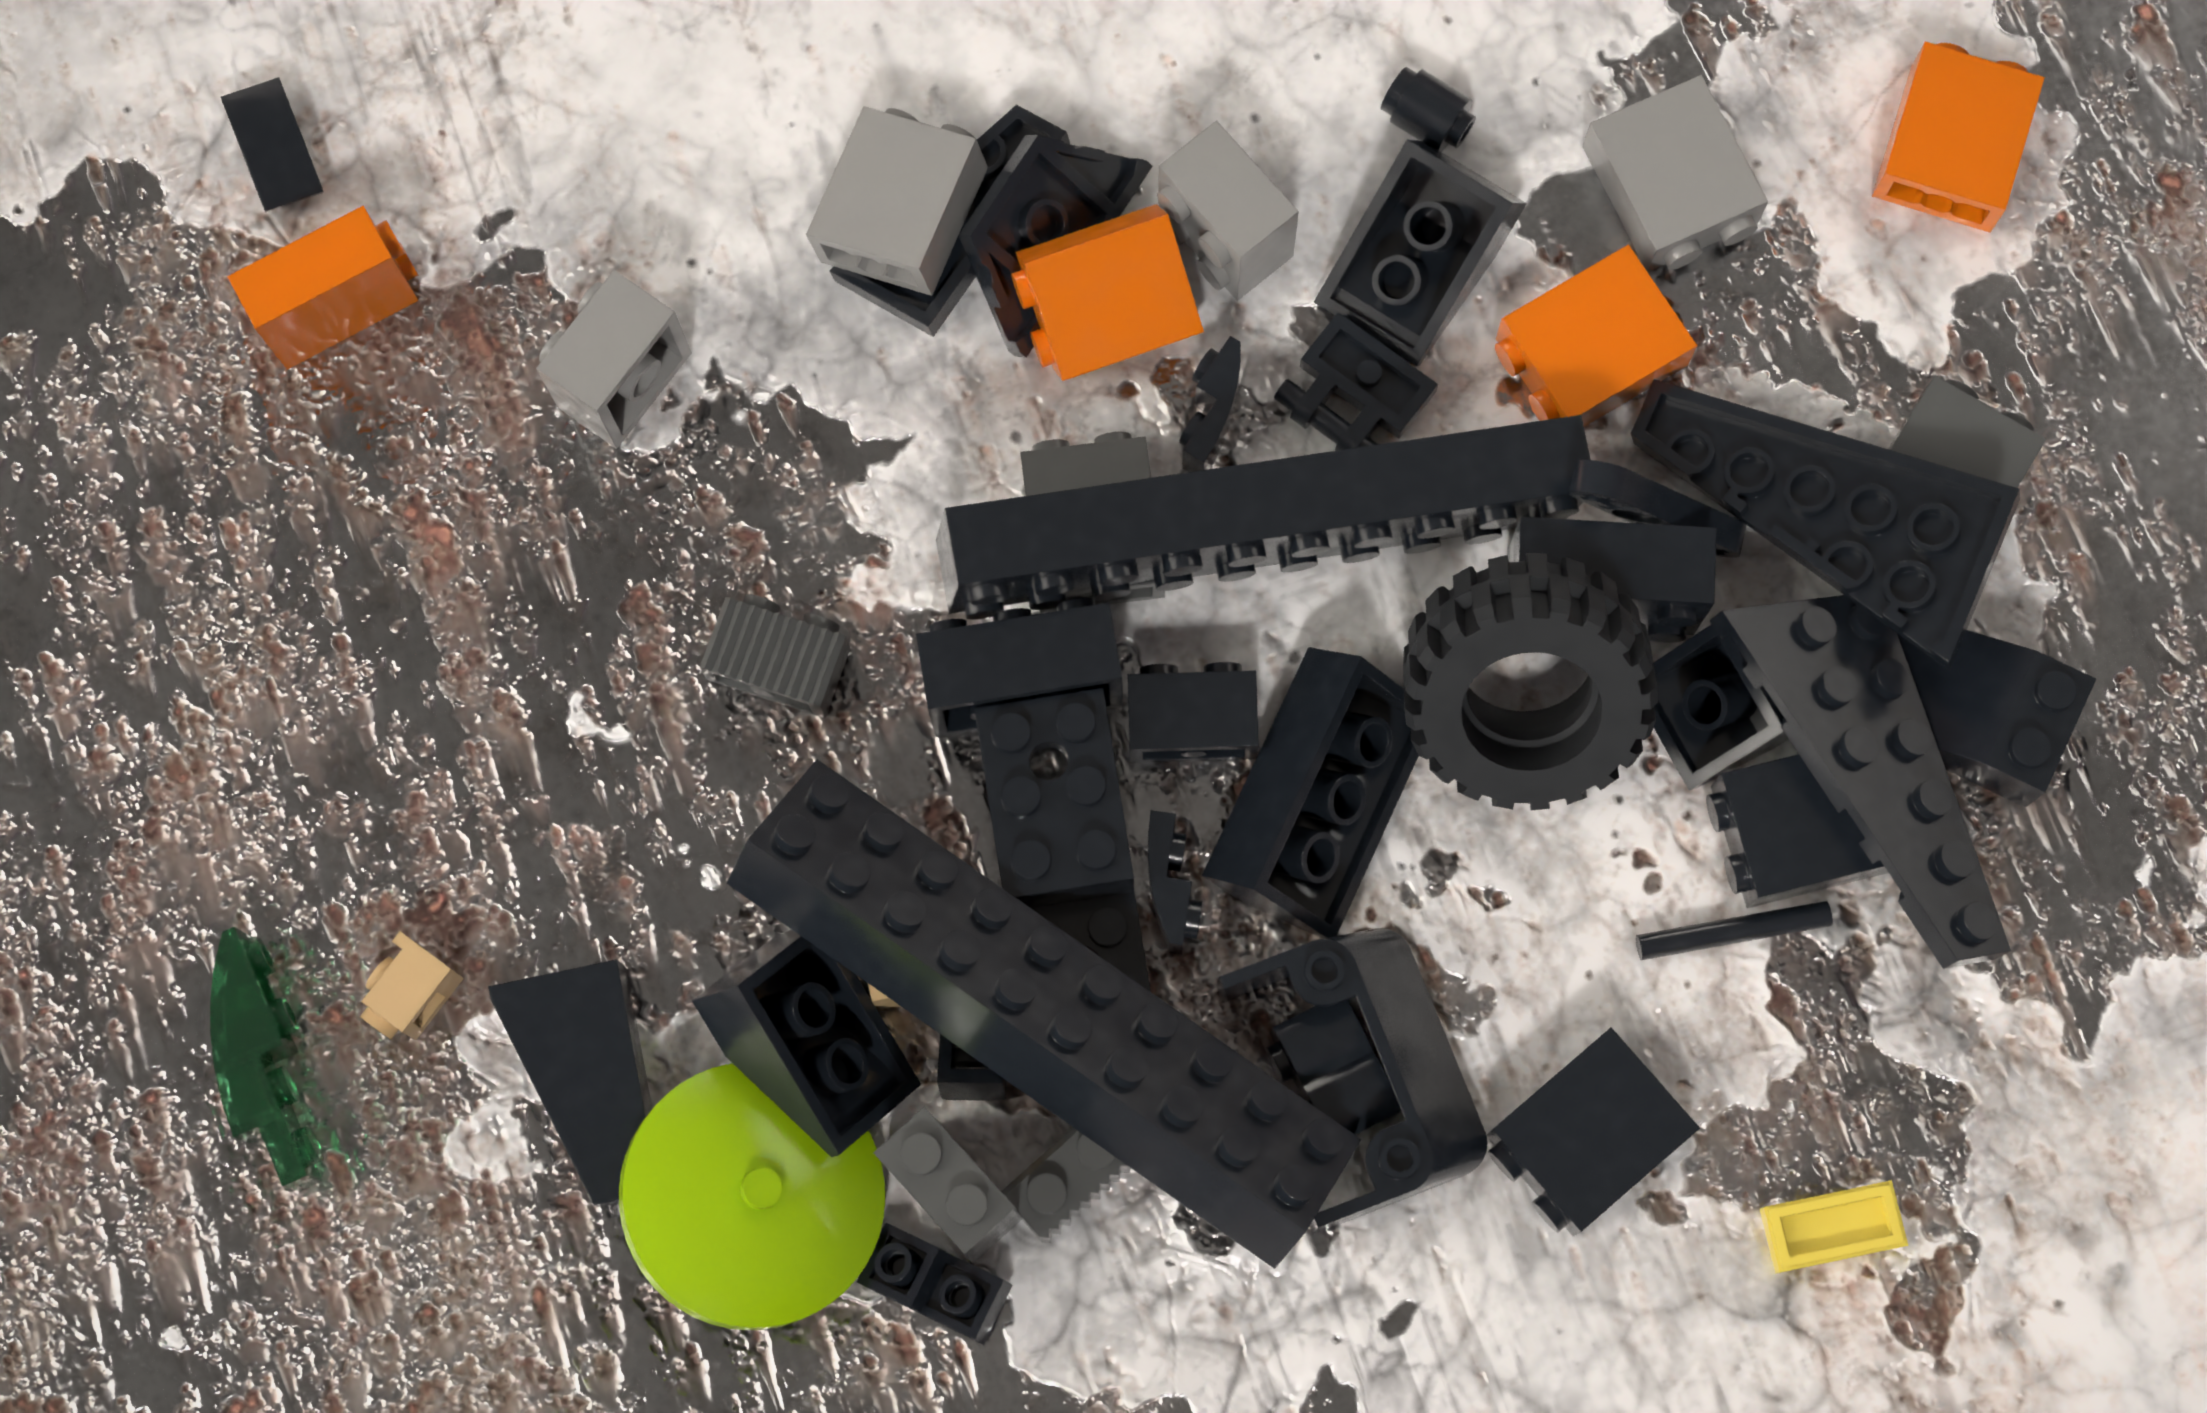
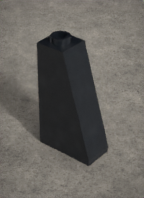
M615 959L488 986L490 1000L593 1205L603 1210L613 1209L614 1218H620L619 1183L624 1158L638 1127L652 1110L627 968Z

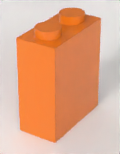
M1925 41L1911 66L1872 197L1991 233L2006 210L2045 77L2029 73L2024 66L2015 62H1992L1969 55L1967 50L1955 44H1933Z
M1157 204L1015 252L1021 270L1011 273L1022 308L1026 309L1033 306L1040 329L1030 332L1038 360L1042 368L1052 365V368L1062 381L1204 332L1169 215Z
M364 205L227 276L255 330L287 370L419 301L408 282L419 275L402 244L399 243L387 220L375 225Z
M1629 244L1503 317L1496 336L1498 343L1495 344L1496 354L1505 370L1513 377L1519 374L1532 393L1528 396V399L1539 421L1581 415L1584 427L1650 389L1654 379L1663 381L1687 367L1697 348V344Z

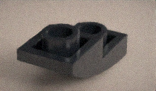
M279 77L221 96L222 103L265 213L324 193Z
M1232 336L1228 338L1219 352L1212 348L1208 350L1192 377V380L1197 383L1195 406L1207 412V415L1198 411L1191 418L1180 437L1179 444L1184 446L1182 468L1188 472L1211 469L1224 444L1232 422L1237 401L1241 362V342Z
M1151 810L1148 830V874L1154 914L1169 953L1182 955L1184 938L1197 939L1203 901L1190 899L1192 881L1168 877L1169 871L1181 872L1187 837V834L1175 832L1176 814Z
M885 1223L875 1249L857 1279V1283L982 1345L985 1344L1013 1286L1006 1280L888 1223Z

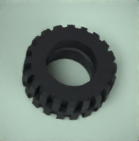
M1526 553V561L1509 562L1508 555L1488 559V568L1476 572L1473 566H1469L1453 575V588L1448 590L1444 586L1438 587L1425 600L1426 613L1420 612L1415 615L1408 630L1409 644L1404 647L1403 652L1406 725L1411 728V742L1418 755L1426 760L1429 759V770L1444 783L1449 784L1455 779L1457 781L1458 793L1476 801H1479L1480 797L1484 795L1492 798V806L1512 810L1514 803L1530 804V810L1550 809L1549 802L1565 799L1567 805L1587 798L1586 790L1595 785L1600 790L1606 788L1619 778L1618 766L1620 764L1628 768L1633 765L1642 753V740L1647 739L1652 734L1656 721L1654 706L1658 703L1657 681L1650 639L1646 624L1640 621L1639 609L1629 595L1618 594L1616 582L1604 573L1595 571L1589 577L1585 573L1584 563L1567 557H1563L1560 564H1554L1547 561V554ZM1521 653L1556 655L1573 662L1588 674L1581 687L1570 697L1551 707L1534 711H1514L1494 706L1480 698L1469 687L1473 680L1494 662Z

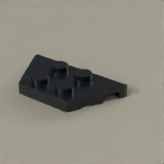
M1025 135L959 234V238L1007 350L1013 356L1027 358L1034 347L1030 332L1040 329L1033 306L1026 309L1022 308L1013 284L1011 273L1021 270L1015 252L1119 217L1153 167L1147 160L1118 156L1087 146H1075L1044 136Z

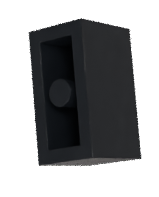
M1215 662L1205 665L1204 672L1178 673V666L1150 664L1142 666L1140 674H1127L1130 763L1250 760L1257 758L1259 735L1256 670L1242 671V665L1235 662Z

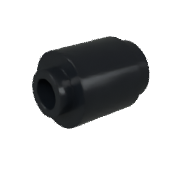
M1408 67L1403 68L1388 89L1380 107L1381 110L1391 115L1390 123L1441 152L1448 144L1457 149L1469 134L1476 120V116L1469 113L1473 102L1471 98L1423 69L1416 73Z

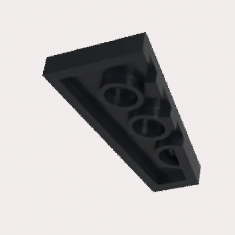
M1016 104L981 135L977 142L988 169L961 231L1025 135H1039L1070 144L1067 131ZM959 235L932 296L835 266L829 270L835 282L932 337L935 336L976 278Z

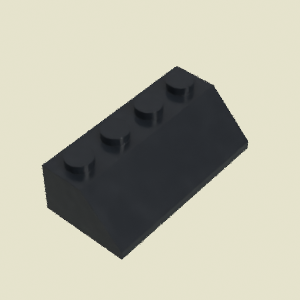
M1308 647L1202 876L1241 902L1319 938L1324 939L1337 936L1419 757L1411 742V728L1406 725L1404 688L1362 656Z

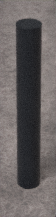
M1828 901L1639 934L1636 935V947L1639 958L1642 961L1830 927L1833 924V918Z

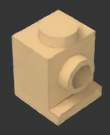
M399 931L392 942L402 950L395 959L392 957L385 958L371 973L366 983V988L370 991L361 1001L367 1008L360 1017L391 1040L398 1030L417 1040L464 978Z

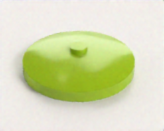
M733 1063L708 1069L685 1080L667 1093L641 1122L630 1142L624 1158L619 1183V1211L627 1245L639 1269L650 1284L666 1300L696 1319L712 1325L737 1330H765L795 1323L820 1311L841 1296L858 1278L875 1249L880 1236L885 1210L883 1168L881 1161L873 1153L877 1148L870 1132L867 1131L840 1155L831 1157Z

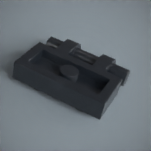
M1338 312L1300 360V368L1316 380L1305 391L1288 378L1281 384L1274 395V399L1292 411L1290 418L1304 429L1311 425L1337 444L1335 447V451L1378 445L1370 436L1379 425L1400 439L1437 392L1438 384ZM1334 392L1361 411L1352 424L1325 405Z

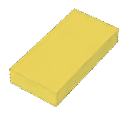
M1892 1180L1759 1209L1775 1274L1909 1246Z

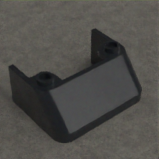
M1375 928L1314 940L1219 977L1217 993L1221 1003L1228 1002L1287 978H1290L1296 993L1304 1001L1314 1006L1329 1007L1356 997L1405 1118V1121L1378 1132L1367 1147L1365 1166L1374 1191L1317 1213L1310 1225L1313 1235L1463 1177L1481 1164L1486 1155L1488 1144L1485 1129L1411 948L1401 935L1390 929Z

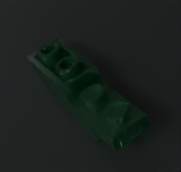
M232 927L223 931L214 964L210 996V1037L214 1071L222 1106L233 1138L250 1144L263 1139L282 1187L300 1192L323 1181L316 1164L323 1161L324 1157L320 1144L310 1126L301 1127L292 1106V1104L299 1101V1094L290 1073L285 1066L277 1068L275 1063L299 1053L292 1034L299 1031V1024L288 1000L284 996L276 998L268 978L276 970L272 957L262 939L257 938L253 940L250 935L236 927Z

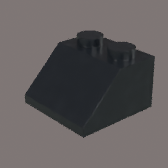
M1712 624L1654 662L1658 691V703L1654 706L1656 714L1654 729L1689 791L1719 777L1721 773L1729 772L1789 740L1780 727L1783 715L1764 687L1755 690L1742 670L1749 664L1730 636L1722 640Z

